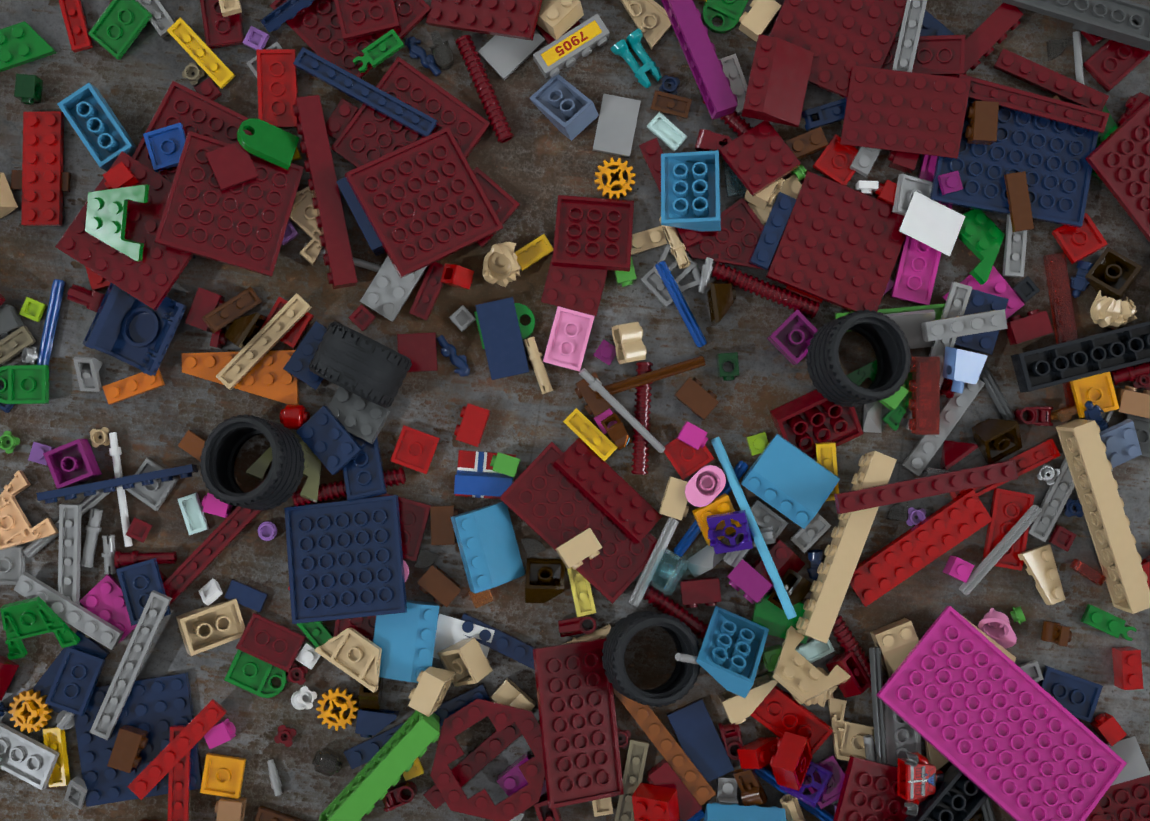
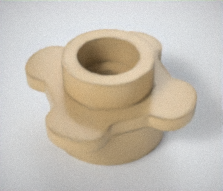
M103 427L100 430L92 429L90 431L93 447L110 445L108 428Z

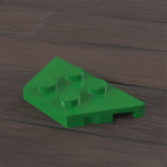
M25 21L0 29V72L56 54V51Z

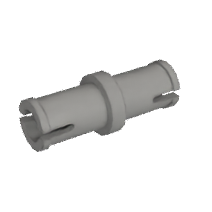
M110 534L109 538L108 535H102L103 552L101 554L104 557V574L117 573L114 562L116 553L115 534Z

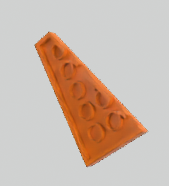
M296 350L269 351L234 388L285 404L299 405L298 379L283 369ZM239 352L181 353L182 373L224 385L216 375Z

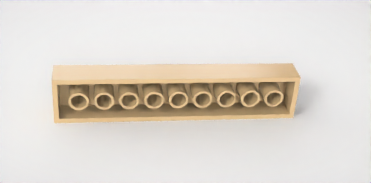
M1075 419L1056 426L1113 606L1132 614L1150 608L1148 577L1141 565L1142 558L1136 550V540L1129 528L1130 521L1123 509L1124 502L1119 497L1118 484L1111 472L1112 465L1105 453L1106 446L1101 441L1099 425L1095 420Z
M877 451L866 453L865 456L862 455L858 463L860 469L852 478L851 483L853 487L851 491L888 484L897 459ZM879 507L838 515L840 521L838 526H835L832 530L831 537L833 539L831 544L826 546L824 551L825 560L823 563H820L817 569L819 575L817 580H814L811 585L810 591L812 593L810 599L807 598L804 603L803 609L805 612L803 617H799L797 621V633L827 644Z

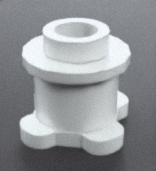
M303 686L300 688V691L293 693L291 703L297 710L311 709L314 699L317 698V693L308 690L307 686Z

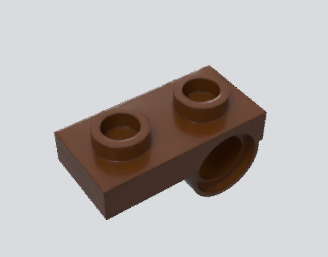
M1043 620L1040 640L1067 647L1068 642L1072 638L1070 627L1058 622Z
M740 768L734 770L733 775L741 790L743 805L759 806L766 804L768 798L754 769Z

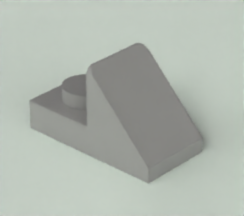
M74 357L73 360L80 391L100 392L102 386L99 370L103 363L91 357Z
M721 776L717 778L716 803L724 805L738 804L737 781L735 777Z

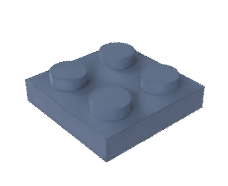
M1127 419L1099 433L1101 441L1106 446L1105 453L1112 468L1142 455L1132 420Z

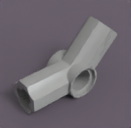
M773 526L760 529L766 545L776 543V534ZM739 533L737 535V544H739L742 541V538L744 537L743 533ZM750 549L727 552L723 560L735 568L742 559L744 560Z

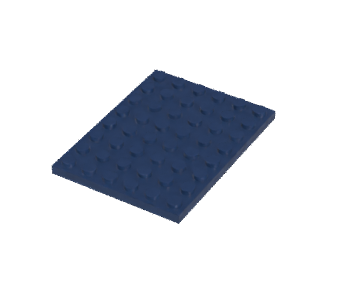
M968 98L966 111L970 104L978 100ZM999 106L997 141L991 145L967 144L965 130L968 126V118L965 113L958 159L937 157L930 196L931 200L1010 215L1004 175L1025 171L1034 220L1078 228L1082 227L1092 167L1085 158L1096 149L1098 132ZM959 171L963 189L942 195L938 176Z

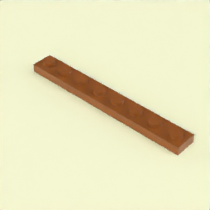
M613 688L615 695L697 802L702 806L715 796L716 792L651 707L633 701Z

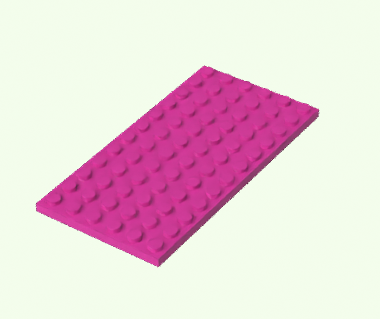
M947 606L876 695L1016 821H1085L1127 764L951 606Z

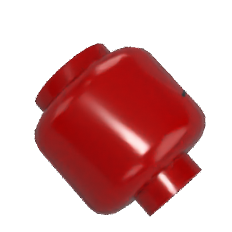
M288 404L280 412V422L288 429L298 430L310 419V413L307 412L303 405Z

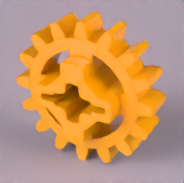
M612 157L610 163L604 160V166H598L600 172H595V177L599 179L594 180V183L599 184L597 191L603 190V197L608 194L609 199L616 196V199L619 200L621 194L626 197V191L632 192L630 185H635V181L631 179L635 178L636 174L630 173L633 167H627L628 161L621 163V158H618L617 162H614ZM611 167H618L617 169L613 170L609 169ZM624 172L627 174L628 182L623 179ZM619 174L618 181L615 180L611 184L612 177ZM602 176L607 179L606 185L603 184ZM614 188H620V189H621V190H618V191H612V189H614Z
M337 687L335 692L330 688L328 690L329 695L324 692L322 694L324 699L318 700L321 706H318L316 710L321 711L317 718H323L324 720L321 724L323 725L327 722L328 729L332 726H335L336 731H338L340 726L346 729L347 723L352 725V718H357L355 712L359 710V707L355 706V704L358 702V699L353 700L354 693L348 695L347 688L343 692H341L340 687ZM329 699L330 706L326 709V703ZM334 707H341L340 712L339 710H335ZM350 708L349 716L346 718L345 712Z
M33 689L27 692L23 691L13 697L14 701L9 704L13 708L8 711L9 714H13L10 721L15 720L14 727L21 726V732L26 729L28 733L34 730L37 732L48 724L47 721L52 718L48 713L52 712L53 709L48 708V704H45L47 695L41 697V691L35 693Z

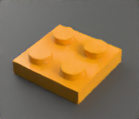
M1110 372L1070 381L1079 418H1085V403L1087 401H1092L1093 405H1098L1104 413L1119 409Z
M726 493L715 498L707 506L699 507L692 511L709 546L707 516L735 512ZM731 519L732 524H735L737 527L741 526L738 521ZM724 520L717 525L716 530L724 528ZM727 527L725 532L727 535L736 532L733 527ZM720 536L717 538L718 540H721L725 538V536Z
M207 753L200 793L239 799L246 759Z

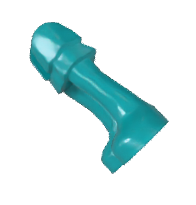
M639 28L628 35L626 41L624 39L620 40L610 50L627 62L638 82L647 89L651 86V82L645 74L646 71L649 70L657 82L662 79L659 67L656 66V62L649 57L642 46L643 32ZM628 45L634 50L636 55L643 63V66H640L639 63L636 61V59L630 52Z

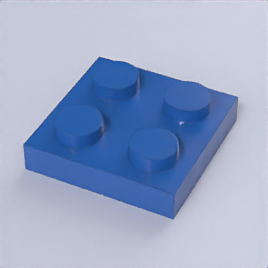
M181 123L143 134L155 172L178 166L186 141L185 131Z

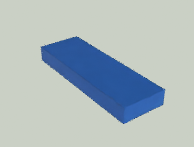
M455 475L454 494L500 497L511 486L513 478Z

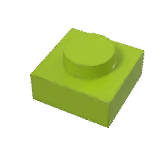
M26 297L19 315L40 322L47 305Z
M765 432L746 437L751 456L762 453L769 444Z

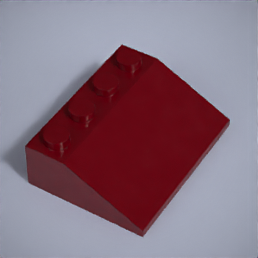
M759 34L741 116L799 127L814 52L777 37Z
M817 389L769 411L778 434L811 458L816 457L815 443L835 442L836 447L863 435L855 408L836 405L834 402L824 398Z

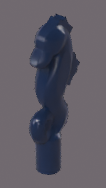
M415 37L406 38L405 45L410 51V57L413 59L420 57L422 66L429 68L436 77L439 76L441 70L435 64L436 58L432 54L427 55L422 47L416 45L420 44L421 40Z
M443 335L436 338L442 347L441 354L444 357L450 356V362L459 368L455 369L454 373L459 374L461 377L470 375V369L466 363L467 357L465 355L457 356L456 348L448 344Z

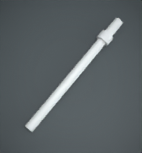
M117 432L109 433L111 447L109 448V454L112 456L115 478L123 477L120 459L122 452L121 447L118 445ZM117 487L125 547L133 546L132 538L125 535L130 526L126 494L123 487Z

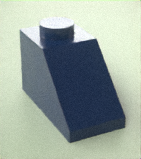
M359 708L355 733L360 734L364 738H371L398 717L399 711Z

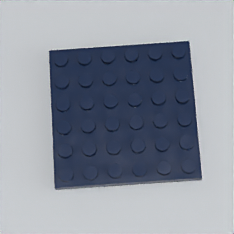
M398 495L284 508L292 624L407 612Z
M188 672L135 680L112 735L108 740L89 733L111 684L95 687L84 716L74 715L82 779H84L88 790L85 798L86 807L139 799L127 786L170 743V727L188 725L194 719ZM124 725L148 731L146 736L148 738L147 746L144 750L142 749L140 757H142L141 764L138 769L136 768L131 773L107 766L119 729ZM198 743L191 749L190 790L201 789L203 775ZM169 772L145 797L168 794Z

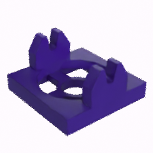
M745 510L707 516L706 519L709 527L708 539H710V546L714 547L715 554L754 548ZM731 519L738 521L741 526L737 527L735 524H732ZM724 520V528L716 530L717 525ZM733 527L736 530V534L729 536L726 534L725 529ZM739 533H743V540L739 544H737V535ZM725 536L729 539L730 545L723 544L717 537Z
M811 761L806 775L812 778L810 784L805 785L802 783L800 791L781 785L780 789L815 808L817 803L823 800V795L827 792L833 772ZM815 771L821 777V784L814 781L813 774ZM813 787L818 790L811 795L803 794L805 788Z

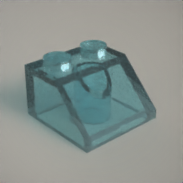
M666 548L650 584L664 594L672 596L690 561Z

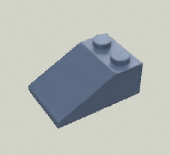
M559 74L551 78L530 97L533 104L571 141L599 116L594 103Z

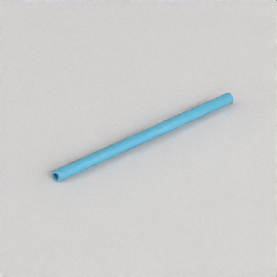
M716 437L711 440V443L740 510L746 511L752 538L787 619L797 617L721 439Z

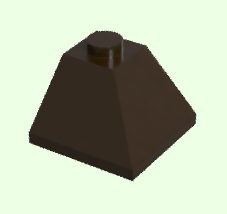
M710 284L707 288L711 326H716L736 299L735 288H732L731 284Z
M254 313L235 319L234 322L227 325L224 336L236 346L244 348L260 331L267 317L260 313Z
M988 418L972 427L974 441L987 464L995 463L1022 448L1019 423L1017 421Z
M527 558L525 603H546L564 592L565 564L562 559Z

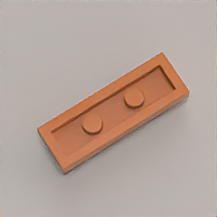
M158 368L155 376L141 372L102 387L108 404L112 405L165 386Z

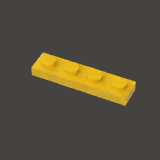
M181 17L167 29V32L221 89L235 77L234 73Z

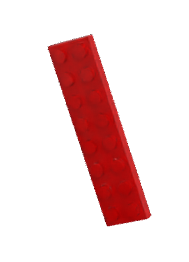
M970 488L858 564L849 585L861 603L867 607L993 520L975 491Z

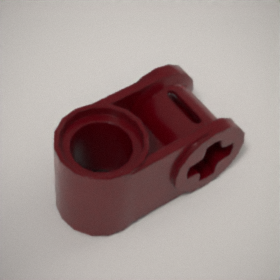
M700 129L695 150L717 151L722 148V143L727 145L732 139L726 135Z
M1021 407L1014 411V420L1021 425L1053 426L1051 422V410H1053V407ZM1024 411L1027 412L1028 415L1026 420L1023 419Z
M718 724L726 753L731 759L738 760V752L735 754L730 753V747L732 745H738L739 748L743 747L739 724Z
M405 781L391 786L387 790L386 796L382 799L385 806L384 812L411 802L417 793L416 784L412 781ZM403 789H409L411 791V795H405L403 793Z

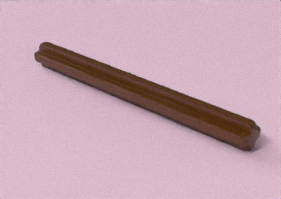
M699 356L603 387L613 395L705 366V359L703 356ZM594 391L597 399L603 398L597 391Z

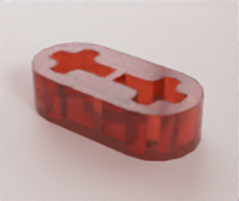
M1074 558L1069 566L1096 585L1102 586L1106 580L1104 575L1078 559Z

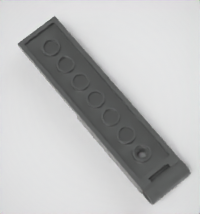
M1002 0L1006 4L1073 23V29L1146 51L1150 50L1149 6L1129 0Z

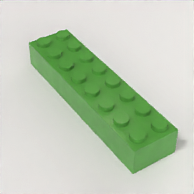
M416 710L320 814L319 821H361L365 814L368 815L373 810L374 804L386 796L387 790L391 785L395 786L399 782L403 772H408L412 768L417 757L421 758L425 754L427 746L437 741L440 736V717L435 713L428 717Z

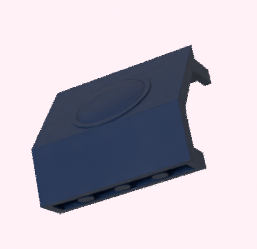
M110 283L82 344L132 365L145 374L155 376L187 306L165 296L155 311L113 283Z

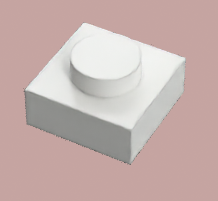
M859 180L855 184V190L866 195H872V192L878 189L879 181Z
M213 578L199 590L203 603L208 606L223 594L218 581Z
M307 642L296 660L312 670L321 655L314 651L316 647Z

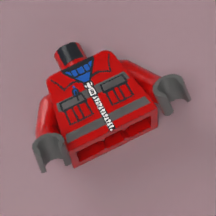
M915 751L906 753L908 759L898 758L897 795L908 801L904 803V806L907 807V812L905 813L912 816L918 814V805L928 798V795L936 792V783L943 782L944 780L943 772L936 770L935 765L929 763L928 758Z

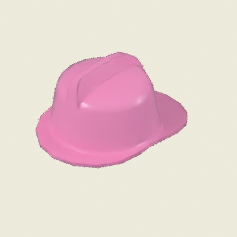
M713 465L704 466L688 481L685 487V496L690 504L696 507L707 506L722 492L726 484V477L722 469Z
M991 608L984 615L983 619L979 621V629L1003 648L1013 647L1016 644L1017 638L1010 626L1008 616Z

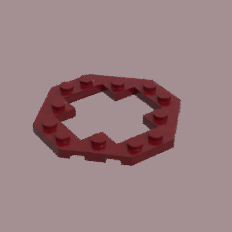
M478 698L444 719L430 776L450 810L493 821H510L539 802L545 778L541 728L532 711ZM486 716L489 717L497 732L515 722L535 755L518 766L528 784L496 805L485 788L467 798L448 765L465 754L455 736Z

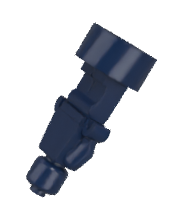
M1081 260L1078 261L1076 278L1071 277L1070 287L1075 289L1071 294L1074 298L1080 296V291L1086 290L1089 282L1085 276L1094 264Z
M1087 401L1085 403L1086 411L1084 412L1085 420H1095L1099 425L1100 432L1109 428L1106 419L1101 416L1104 411L1098 405H1093L1092 401Z
M819 549L807 551L808 560L811 562V568H807L809 577L815 581L819 575L817 569L824 558L823 550Z

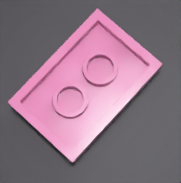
M558 306L543 362L580 372L595 316Z

